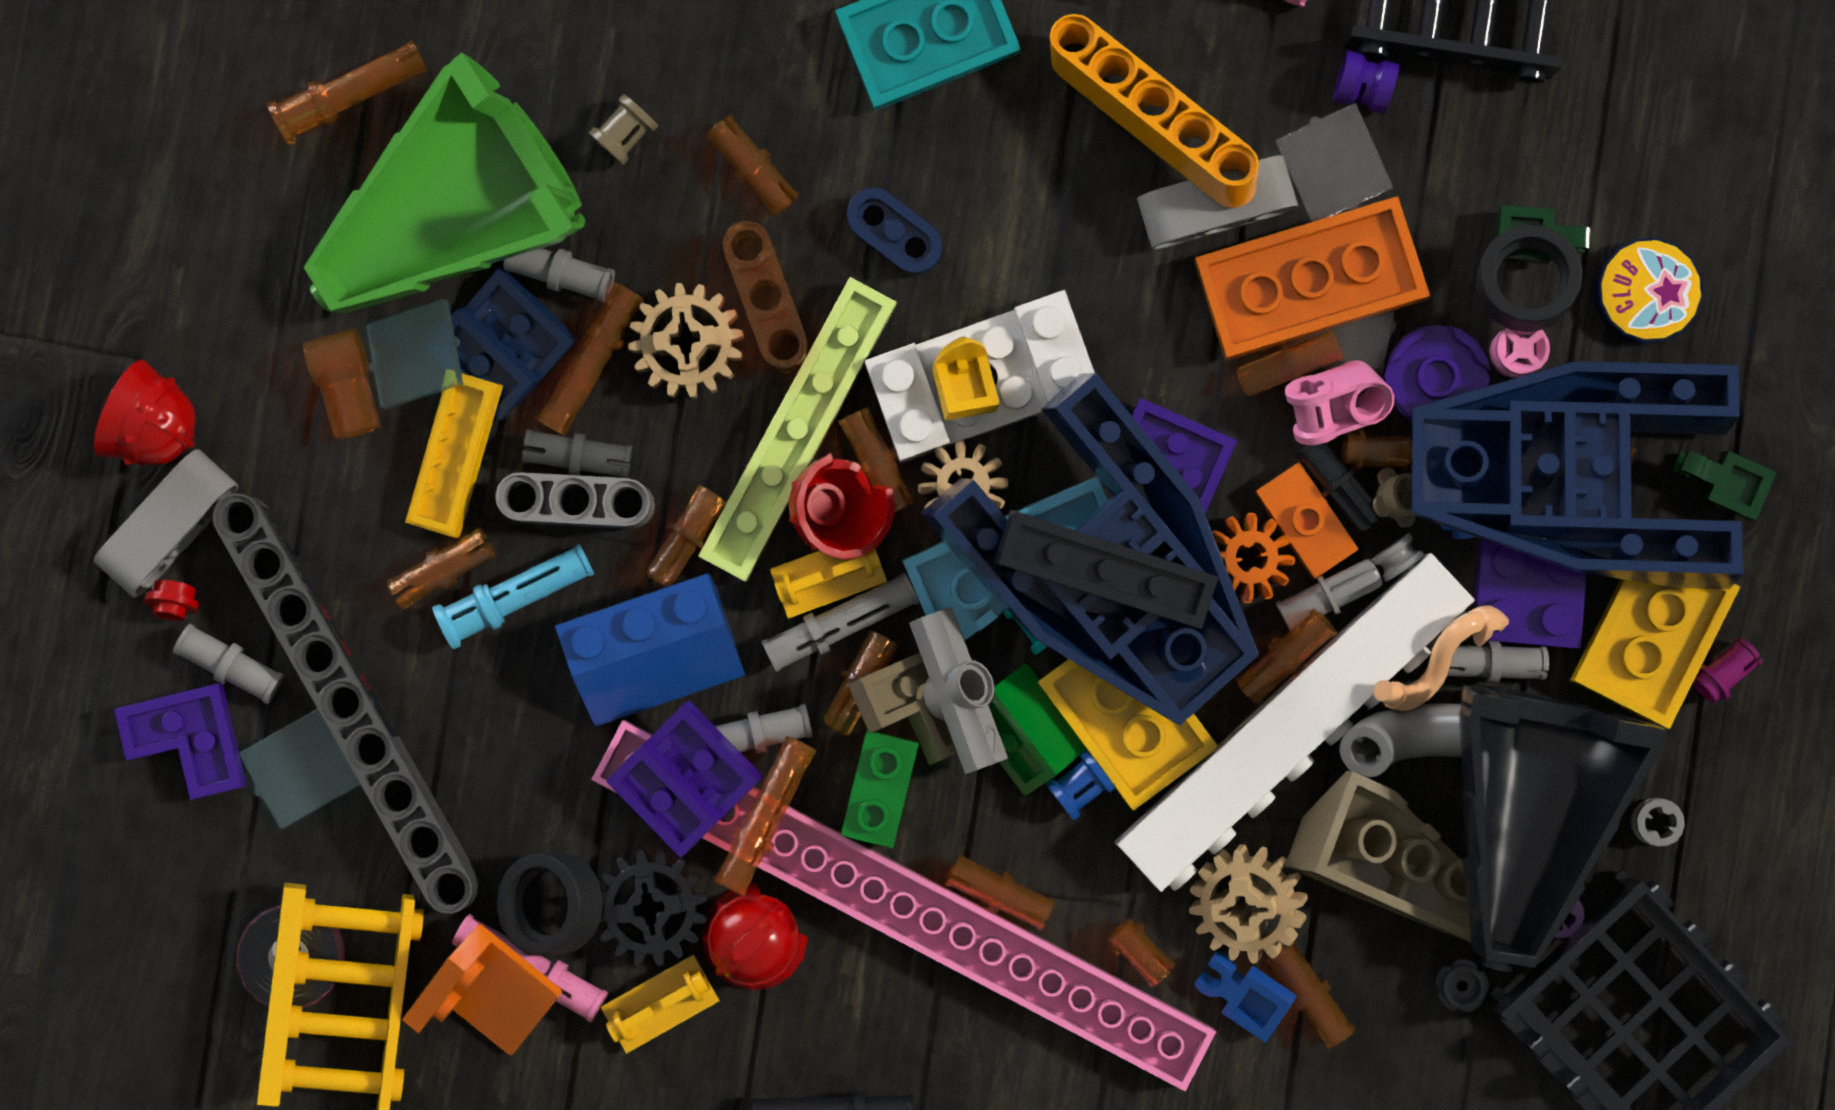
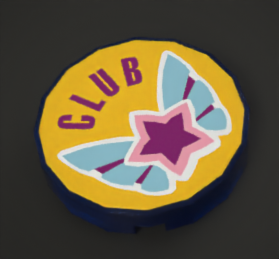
M1659 238L1636 239L1616 249L1601 265L1594 285L1596 307L1601 317L1605 318L1607 324L1612 327L1611 330L1618 336L1639 344L1661 343L1683 332L1696 318L1703 299L1702 276L1693 258L1677 244Z

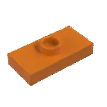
M1300 462L1254 492L1271 519L1277 522V528L1282 535H1289L1291 539L1290 547L1312 579H1316L1359 550Z

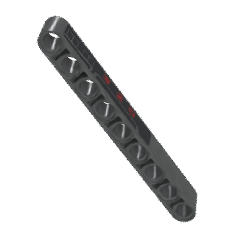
M235 493L225 496L217 503L213 511L215 529L425 899L433 909L441 913L452 914L469 907L476 901L480 893L478 874L271 510L263 501L252 496ZM247 504L252 509L254 515L253 523L246 532L238 533L233 527L232 516L237 508ZM273 550L279 557L280 568L275 576L265 579L259 573L258 561L265 552ZM299 596L305 602L306 615L299 624L293 626L285 618L284 607L289 599ZM324 642L331 648L333 658L330 666L320 672L312 666L310 652L317 643ZM345 688L354 690L359 699L357 712L349 718L342 716L336 707V698ZM370 734L379 736L384 741L386 747L383 759L377 764L367 761L362 753V744ZM396 780L405 782L412 792V800L405 810L395 808L388 798V790ZM421 827H428L437 834L439 840L438 848L432 856L421 854L415 847L414 836ZM447 873L459 876L464 882L465 894L459 902H451L442 895L440 884L442 878Z

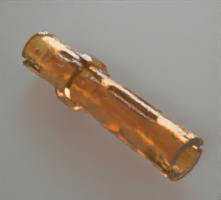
M614 282L606 301L593 322L587 321L583 328L586 334L579 348L570 360L551 397L536 420L564 436L568 434L576 415L600 377V373L615 349L620 351L624 342L621 338L631 319L639 309L640 304L643 303L644 298Z
M785 736L778 755L742 826L736 825L732 833L735 840L717 876H715L714 882L745 896L746 890L764 854H770L774 847L771 840L800 784L806 768L816 753L814 748L792 737Z

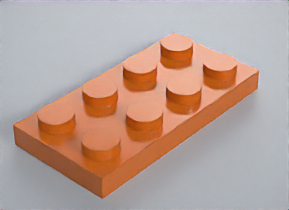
M1398 196L1195 257L1194 260L1225 361L1422 302L1430 297Z

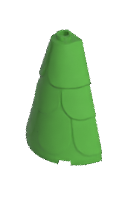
M460 53L450 64L442 68L401 131L394 134L361 188L352 191L303 267L313 282L310 286L313 297L326 311L346 314L427 291L432 283L491 267L492 263L563 242L567 236L573 235L584 227L585 218L579 213L575 216L574 211L582 206L579 196L550 145L517 102L512 105L508 98L494 92L500 87L499 82L481 65L464 53Z

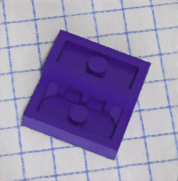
M688 700L606 782L682 858L764 776Z

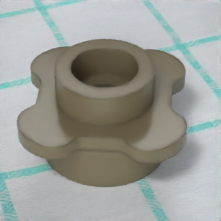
M1393 468L1381 469L1377 475L1380 485L1373 500L1375 513L1381 518L1388 516L1395 519L1402 528L1413 525L1415 516L1411 515V474L1396 475Z

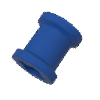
M1087 750L1080 755L1081 762L1059 779L1054 780L1051 778L1045 783L1073 821L1080 816L1079 810L1103 791L1111 793L1116 789Z

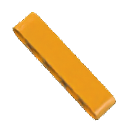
M1070 14L1061 17L1054 23L1050 32L1051 62L1054 71L1062 79L1220 205L1237 208L1246 205L1252 200L1256 194L1259 160L1256 152L1247 143L1089 18L1083 15ZM1072 43L1085 46L1084 49L1078 52H1068L1063 49V47ZM1111 74L1120 75L1125 78V80L1116 84L1107 83L1102 79ZM1148 106H1159L1165 112L1160 115L1150 116L1141 110ZM1194 137L1203 140L1205 144L1198 148H1188L1181 142L1187 138ZM1234 169L1243 172L1246 177L1233 181L1224 178L1221 174L1227 170Z

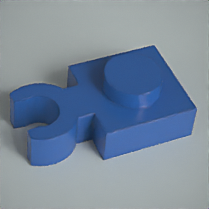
M1216 951L1207 965L1218 971L1222 979H1215L1203 971L1194 985L1206 996H1221L1228 1002L1221 1013L1266 1043L1292 1006L1297 995L1253 965L1245 976L1237 971L1235 962L1229 960L1227 954Z

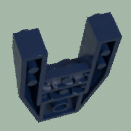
M1574 361L1415 407L1412 409L1411 515L1574 572L1674 588L1730 589L1743 575L1742 521L1632 518L1630 432L1726 435L1740 417L1738 365Z
M1097 373L1079 374L1041 408L1113 495L1075 530L1217 576L1218 580L1202 629L994 563L1007 519L974 479L960 478L920 514L961 562L1034 639L1180 726L1252 662L1259 653L1199 497Z

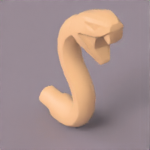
M1487 605L1477 607L1462 615L1447 626L1438 637L1433 646L1428 667L1417 681L1404 685L1400 682L1381 680L1374 687L1375 698L1383 702L1386 707L1397 711H1410L1428 701L1442 686L1447 677L1454 652L1467 637L1472 635L1474 643L1481 647L1495 630L1502 631L1509 624V618L1495 607Z

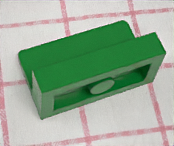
M1023 664L994 687V696L988 704L1008 759L999 763L1024 796L1056 776L1087 750L1037 683L1040 679L1028 664Z

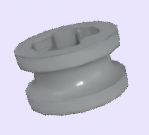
M1410 533L1398 539L1371 559L1375 565H1380L1383 568L1384 574L1382 578L1385 582L1399 575L1425 556L1422 550H1415L1412 547L1411 541L1414 538Z
M1648 798L1640 802L1634 808L1631 816V828L1635 836L1643 843L1658 847L1668 846L1676 842L1682 835L1685 826L1684 815L1680 808L1672 801L1660 798ZM1654 808L1660 814H1668L1670 819L1669 826H1662L1666 832L1659 836L1657 831L1647 830L1645 827V819L1653 818L1649 812Z

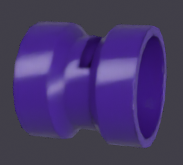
M1347 50L1335 85L1333 102L1350 105L1354 102L1365 104L1368 111L1384 115L1393 95L1399 64L1387 60H1382L1378 63L1366 60L1363 54Z

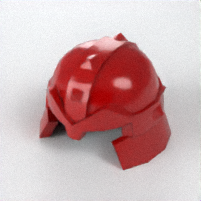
M142 359L132 363L119 378L102 409L95 430L93 445L95 455L102 458L123 459L125 465L137 464L143 466L146 464L158 466L171 462L182 452H186L188 448L194 447L195 409L190 399L176 385L174 377L164 378L148 362Z
M830 453L810 464L801 472L796 481L792 482L788 501L789 522L793 523L798 535L804 540L805 544L810 545L812 551L819 549L823 554L839 559L862 557L878 547L891 529L895 513L893 487L877 484L872 487L871 492L869 481L858 463L832 458Z
M756 883L732 888L718 897L707 912L709 916L708 921L703 924L701 933L704 957L715 974L734 987L752 991L775 987L792 976L804 958L808 937L798 933L797 924L789 908L773 897L760 894Z

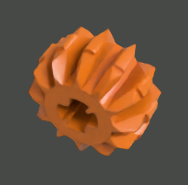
M1255 513L1246 514L1244 532L1233 516L1225 520V527L1231 538L1219 531H1212L1216 544L1222 548L1219 552L1234 591L1238 585H1241L1240 598L1241 602L1245 604L1252 602L1254 584L1264 600L1272 598L1273 591L1267 579H1270L1277 585L1285 586L1289 578L1277 570L1276 567L1277 565L1291 566L1295 563L1294 556L1278 555L1277 549L1291 542L1289 535L1280 536L1273 541L1270 535L1277 526V522L1273 519H1269L1264 523L1260 532L1257 531L1258 519ZM1255 546L1260 552L1259 555L1255 556L1256 559H1261L1260 567L1253 566L1243 571L1237 564V562L1242 561V558H1236L1238 548L1246 550Z

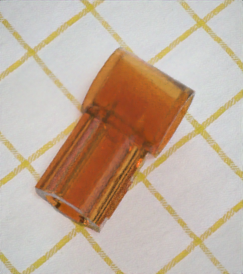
M354 327L304 342L303 352L306 364L317 388L320 387L334 438L336 440L354 438L382 428L366 373L370 372L369 362L358 330Z

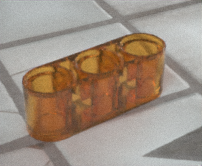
M751 221L738 222L725 233L723 250L760 352L767 365L774 371L784 374L795 372L801 368L807 357L809 346L770 237L766 230L758 223ZM747 236L756 237L763 244L759 256L750 261L738 259L734 255V247L738 240ZM764 285L774 286L781 292L778 305L767 311L759 310L752 304L753 293ZM789 334L799 341V350L793 358L778 360L771 355V343L779 335Z

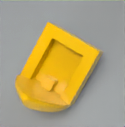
M959 337L947 344L938 353L932 366V373L945 421L996 412L1000 403L985 346L981 342L969 337Z

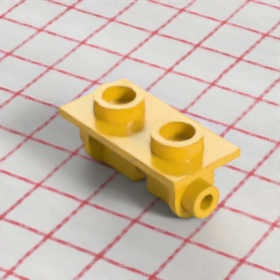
M876 549L862 557L839 559L817 551L770 569L778 596L784 606L788 619L887 582Z
M693 954L601 1006V1009L608 1020L606 1027L615 1042L619 1041L627 1054L720 1000Z

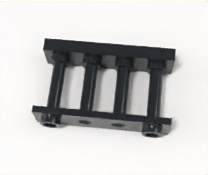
M1370 0L1366 27L1353 25L1346 35L1344 42L1345 48L1357 49V53L1363 54L1366 59L1385 60L1388 58V54L1444 62L1513 73L1514 80L1530 84L1544 83L1545 78L1551 79L1562 68L1563 57L1543 54L1551 0H1529L1522 51L1491 46L1498 0H1476L1470 43L1439 38L1444 0H1423L1418 35L1387 31L1391 0Z

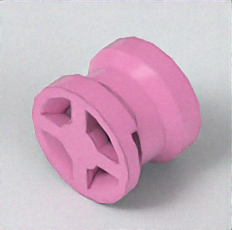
M1505 328L1497 333L1491 341L1489 348L1490 362L1494 369L1502 376L1512 379L1529 375L1542 368L1548 360L1550 352L1549 339L1543 330L1523 332Z

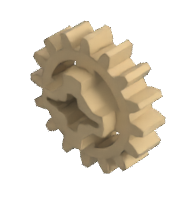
M676 283L675 296L670 298L661 289L656 290V298L659 304L653 308L648 304L641 303L639 308L646 316L644 323H630L631 330L641 335L640 340L628 344L631 352L643 354V358L634 365L636 370L641 373L651 369L653 373L648 384L655 389L664 381L667 382V394L672 398L676 397L680 387H686L691 399H697L698 386L703 384L712 393L717 392V384L714 378L720 374L724 378L731 380L734 375L727 366L728 361H741L743 358L742 352L733 348L732 343L744 339V333L742 330L730 329L729 327L738 318L736 311L733 309L722 313L720 309L725 301L724 297L718 293L710 301L706 300V289L701 284L697 285L693 295H687L682 283ZM693 308L701 309L710 314L719 326H703L695 320ZM672 311L673 319L662 332H654L660 319ZM684 319L693 336L700 338V342H695L691 346L689 364L679 345H673V341L682 338ZM721 348L714 363L701 372L700 363L710 351ZM654 356H670L678 362L680 375L670 373L662 368Z
M1245 844L1237 847L1233 858L1225 849L1219 851L1214 857L1215 865L1206 862L1198 872L1203 880H1197L1190 888V893L1201 898L1195 901L1189 908L1190 914L1202 915L1204 919L1197 927V933L1205 934L1211 932L1214 935V939L1211 942L1210 948L1215 951L1222 944L1229 947V960L1235 961L1241 951H1247L1250 962L1257 963L1263 954V949L1272 959L1277 957L1283 949L1281 943L1291 946L1298 936L1294 928H1301L1306 921L1307 915L1296 909L1302 907L1307 901V894L1294 892L1293 890L1301 876L1299 873L1286 876L1282 869L1285 867L1287 859L1282 856L1274 863L1267 861L1268 850L1263 846L1254 857L1249 856V851ZM1231 874L1232 879L1228 883L1229 889L1216 893L1220 880ZM1244 896L1246 902H1241L1239 899ZM1256 905L1257 909L1255 911H1251V906ZM1281 914L1278 926L1265 933V927L1268 925L1267 919H1273L1275 915Z

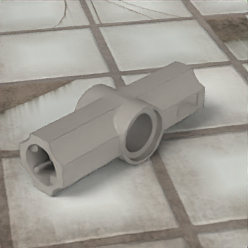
M953 608L943 609L910 622L909 624L929 675L923 690L925 704L929 712L936 718L946 721L964 773L968 774L1008 759L988 705L994 696L993 678L983 664L975 660L972 661Z

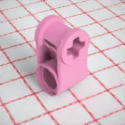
M1359 360L1348 361L1338 367L1315 375L1300 377L1290 382L1285 388L1287 402L1293 405L1297 422L1293 427L1295 440L1305 445L1326 443L1339 435L1367 425L1376 424L1388 416L1394 405L1392 388L1367 363ZM1367 388L1362 395L1358 396L1363 389Z

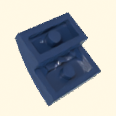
M504 268L495 271L465 308L457 309L424 348L447 370H454L503 385L495 416L502 420L549 375L580 340L510 272L504 271Z

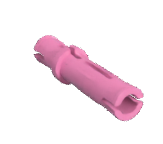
M471 914L466 916L453 938V945L459 946L479 923L482 924L561 988L562 994L556 1002L586 1018L588 1022L591 1023L608 995L607 991H602L567 971L569 965L561 960H558L555 964L543 956L524 953L513 945L506 935L477 920Z

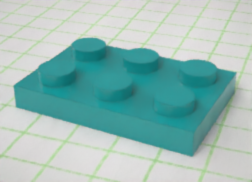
M860 0L835 10V15L874 112L1021 53L1020 45L1001 0Z

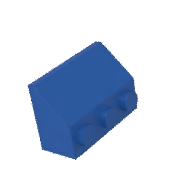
M708 573L555 625L572 678L595 727L746 676L713 577Z

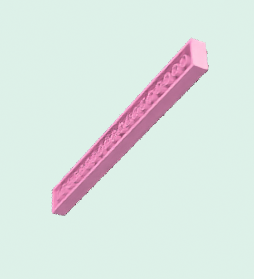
M622 720L591 780L616 792L606 780L653 734L627 720ZM755 787L702 837L1185 1092L1216 1033L1214 1028L862 843L852 838L841 836V832Z

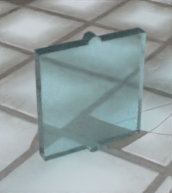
M441 299L366 325L372 357L369 370L375 374L380 408L389 409L463 385L457 353L460 339L454 336L448 300Z
M318 709L239 753L257 786L254 790L255 795L264 798L280 829L286 828L361 785Z

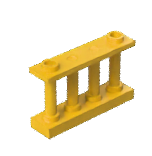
M284 883L257 1105L279 1107L281 1092L292 1093V1087L378 1094L377 1110H390L391 1101L400 1102L402 1096L404 1069L395 1068L410 940L420 941L424 909L414 908L415 898L413 895L402 894L400 912L315 904L316 899L305 898L306 885ZM312 926L398 934L394 966L308 958L309 952H299L301 930L312 931ZM306 980L391 987L387 1019L302 1012V1006L292 1005L294 984L305 985ZM299 1033L383 1040L384 1049L381 1073L295 1065L296 1060L285 1059L288 1038L298 1039Z

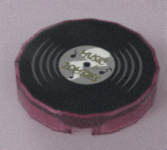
M281 905L265 910L246 926L237 944L236 967L242 984L258 1002L269 1006ZM312 926V931L301 930L299 952H309L308 958L345 961V945L339 928ZM306 980L305 985L294 984L292 1005L305 1008L316 1004L336 987L338 982Z

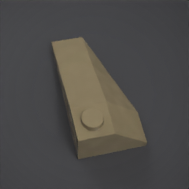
M1346 771L1302 817L1285 867L1346 894L1471 943L1463 859H1460L1440 839L1441 835L1430 824L1423 823L1407 807L1408 802L1396 791L1358 773Z

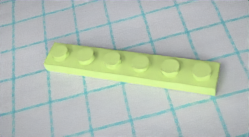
M849 277L698 555L700 558L745 582L748 580L789 504L792 482L796 481L801 472L812 462L864 366V360H867L896 307V301Z

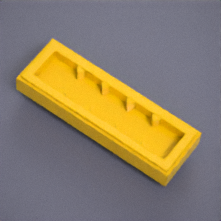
M448 370L405 523L460 538L503 385L454 370Z

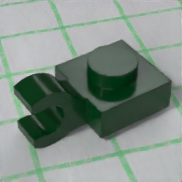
M1501 205L1498 211L1496 237L1507 229L1525 224L1547 226L1564 235L1577 250L1578 254H1584L1585 250L1590 249L1591 228L1554 225L1555 209ZM1521 249L1512 252L1503 261L1548 265L1551 262V258L1538 250Z
M1690 450L1686 454L1679 452L1671 469V472L1678 476L1707 485L1702 501L1747 521L1757 520L1777 473L1731 451L1722 452L1717 463Z

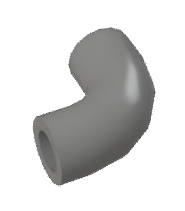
M1424 703L1410 711H1397L1389 708L1375 712L1355 724L1345 733L1340 744L1342 761L1350 771L1368 778L1378 776L1393 763L1409 758L1425 756L1461 757L1458 717L1461 704Z

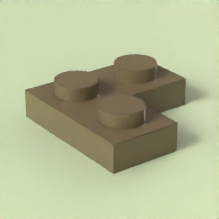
M917 653L848 684L869 733L908 717L929 765L957 753L946 721L936 718L929 712L925 704L923 690L929 675L921 653Z

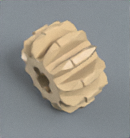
M956 441V459L951 460L943 447L935 450L937 459L943 465L942 469L930 463L922 465L921 471L937 479V483L919 484V494L937 493V498H939L952 486V484L948 483L949 479L955 474L960 479L961 472H965L973 476L972 479L975 480L998 509L1003 508L1005 501L989 493V490L1007 488L1008 479L1002 477L989 479V474L998 470L1002 462L999 458H994L985 466H982L979 462L985 454L986 447L984 445L978 444L972 459L965 458L966 446L964 441ZM935 498V499L929 501V502L924 506V510H925L930 504H932L937 498Z

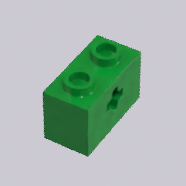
M866 730L841 836L889 848L894 847L919 742L876 731L869 733Z

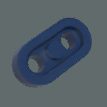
M880 188L864 189L851 199L847 209L848 225L852 233L900 271L909 275L925 274L937 265L942 252L940 235L931 224L889 192ZM870 209H878L883 213L884 219L881 224L870 226L863 219L865 213ZM914 240L922 242L926 248L925 253L919 258L908 256L905 247L909 242Z

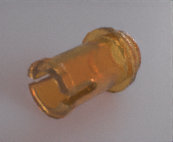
M1359 428L1354 433H1345L1341 449L1342 463L1351 465L1356 471L1361 470L1362 466L1390 467L1400 470H1407L1409 467L1408 463L1411 461L1412 443L1409 436L1365 434L1364 430Z
M1128 918L1108 937L1107 941L1113 946L1111 952L1115 956L1121 954L1147 980V983L1154 987L1168 976L1169 970H1172L1176 963L1169 959L1143 932L1145 926L1141 922L1135 924Z

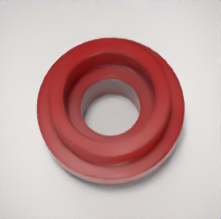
M155 580L152 590L146 592L144 597V603L153 608L152 615L169 621H184L185 615L197 613L199 606L198 601L194 599L196 593L194 587L172 580Z

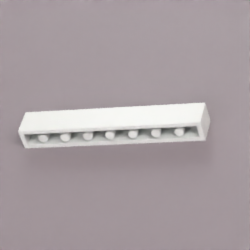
M1432 553L1425 554L1424 557L1404 571L1218 744L1219 748L1201 760L1137 819L1114 843L1160 892L1168 885L1174 891L1179 889L1198 870L1192 864L1207 849L1214 855L1226 846L1237 834L1232 826L1246 813L1251 818L1260 814L1275 799V795L1271 790L1283 778L1287 777L1293 782L1301 776L1315 761L1309 754L1324 740L1331 746L1342 738L1354 725L1348 718L1363 704L1370 710L1380 702L1374 696L1375 685L1381 680L1389 681L1402 668L1407 674L1417 668L1431 654L1426 645L1440 632H1443L1454 620L1467 614L1465 609L1475 599Z

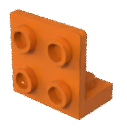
M479 923L445 961L402 1021L419 1034L433 1017L442 1023L449 1013L454 1010L504 1052L513 1055L562 994V990Z

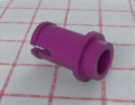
M1741 637L1737 638L1734 644L1708 666L1701 665L1693 685L1700 695L1710 703H1715L1719 699L1727 700L1731 695L1729 690L1754 668L1759 667L1763 660L1758 657L1760 656L1759 652L1747 640Z

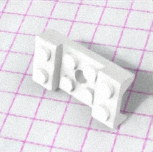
M1065 290L1022 304L1010 312L916 345L912 343L864 360L900 464L935 452L939 447L946 448L954 445L956 441H966L1042 414L1044 412L1041 408L1079 374L1095 373ZM959 337L973 338L985 346L989 365L996 372L997 383L995 388L1000 405L994 413L945 421L932 373V366L938 353L947 344Z

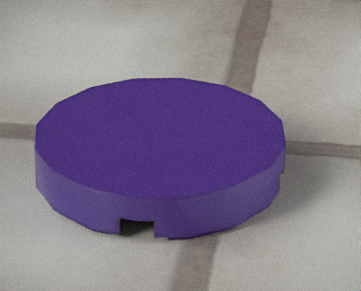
M1430 325L1420 327L1399 340L1387 357L1383 379L1392 388L1394 393V410L1399 416L1412 424V409L1415 407L1488 387L1490 367L1488 357L1478 341L1462 329L1451 326Z

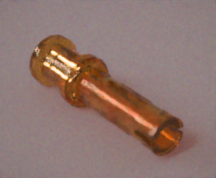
M411 40L408 44L330 82L322 84L320 80L317 82L313 80L307 83V90L280 103L272 100L266 104L287 145L290 146L296 143V136L323 123L328 126L335 124V120L340 118L339 112L428 70L413 40Z

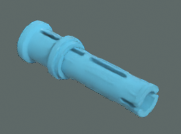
M577 544L574 548L537 566H533L527 571L489 588L487 584L483 586L479 584L473 587V594L446 607L438 604L432 607L446 640L454 650L461 647V640L483 629L491 627L493 630L502 627L501 624L505 622L504 616L541 598H545L578 580L592 576L594 572L581 545Z

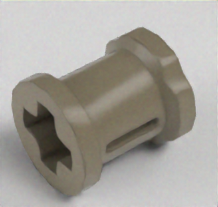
M625 94L618 99L620 106L600 128L593 127L589 132L590 136L622 165L628 160L627 153L647 130L654 132L658 127V124Z

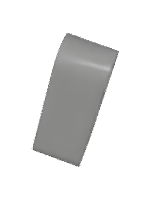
M1283 155L1259 160L1256 194L1250 202L1241 207L1229 208L1220 205L1189 180L1148 192L1137 198L1153 250L1174 246L1275 217L1299 207ZM1234 169L1227 170L1221 174L1224 178L1233 181L1246 177L1243 172Z
M200 449L192 451L173 468L101 547L94 558V563L133 598L139 597L153 585L155 580H158L213 520V511L217 503L225 496L236 493L239 487L238 484Z
M520 472L503 478L495 494L496 504L501 513L512 520L526 524L634 529L648 523L655 509L654 497L650 490L637 480L629 478ZM530 484L535 490V504L528 511L518 513L511 506V493L519 485ZM573 487H583L589 494L588 507L579 515L572 516L567 514L563 508L564 495ZM632 489L638 491L643 502L640 512L632 518L620 517L615 507L617 497L625 490Z

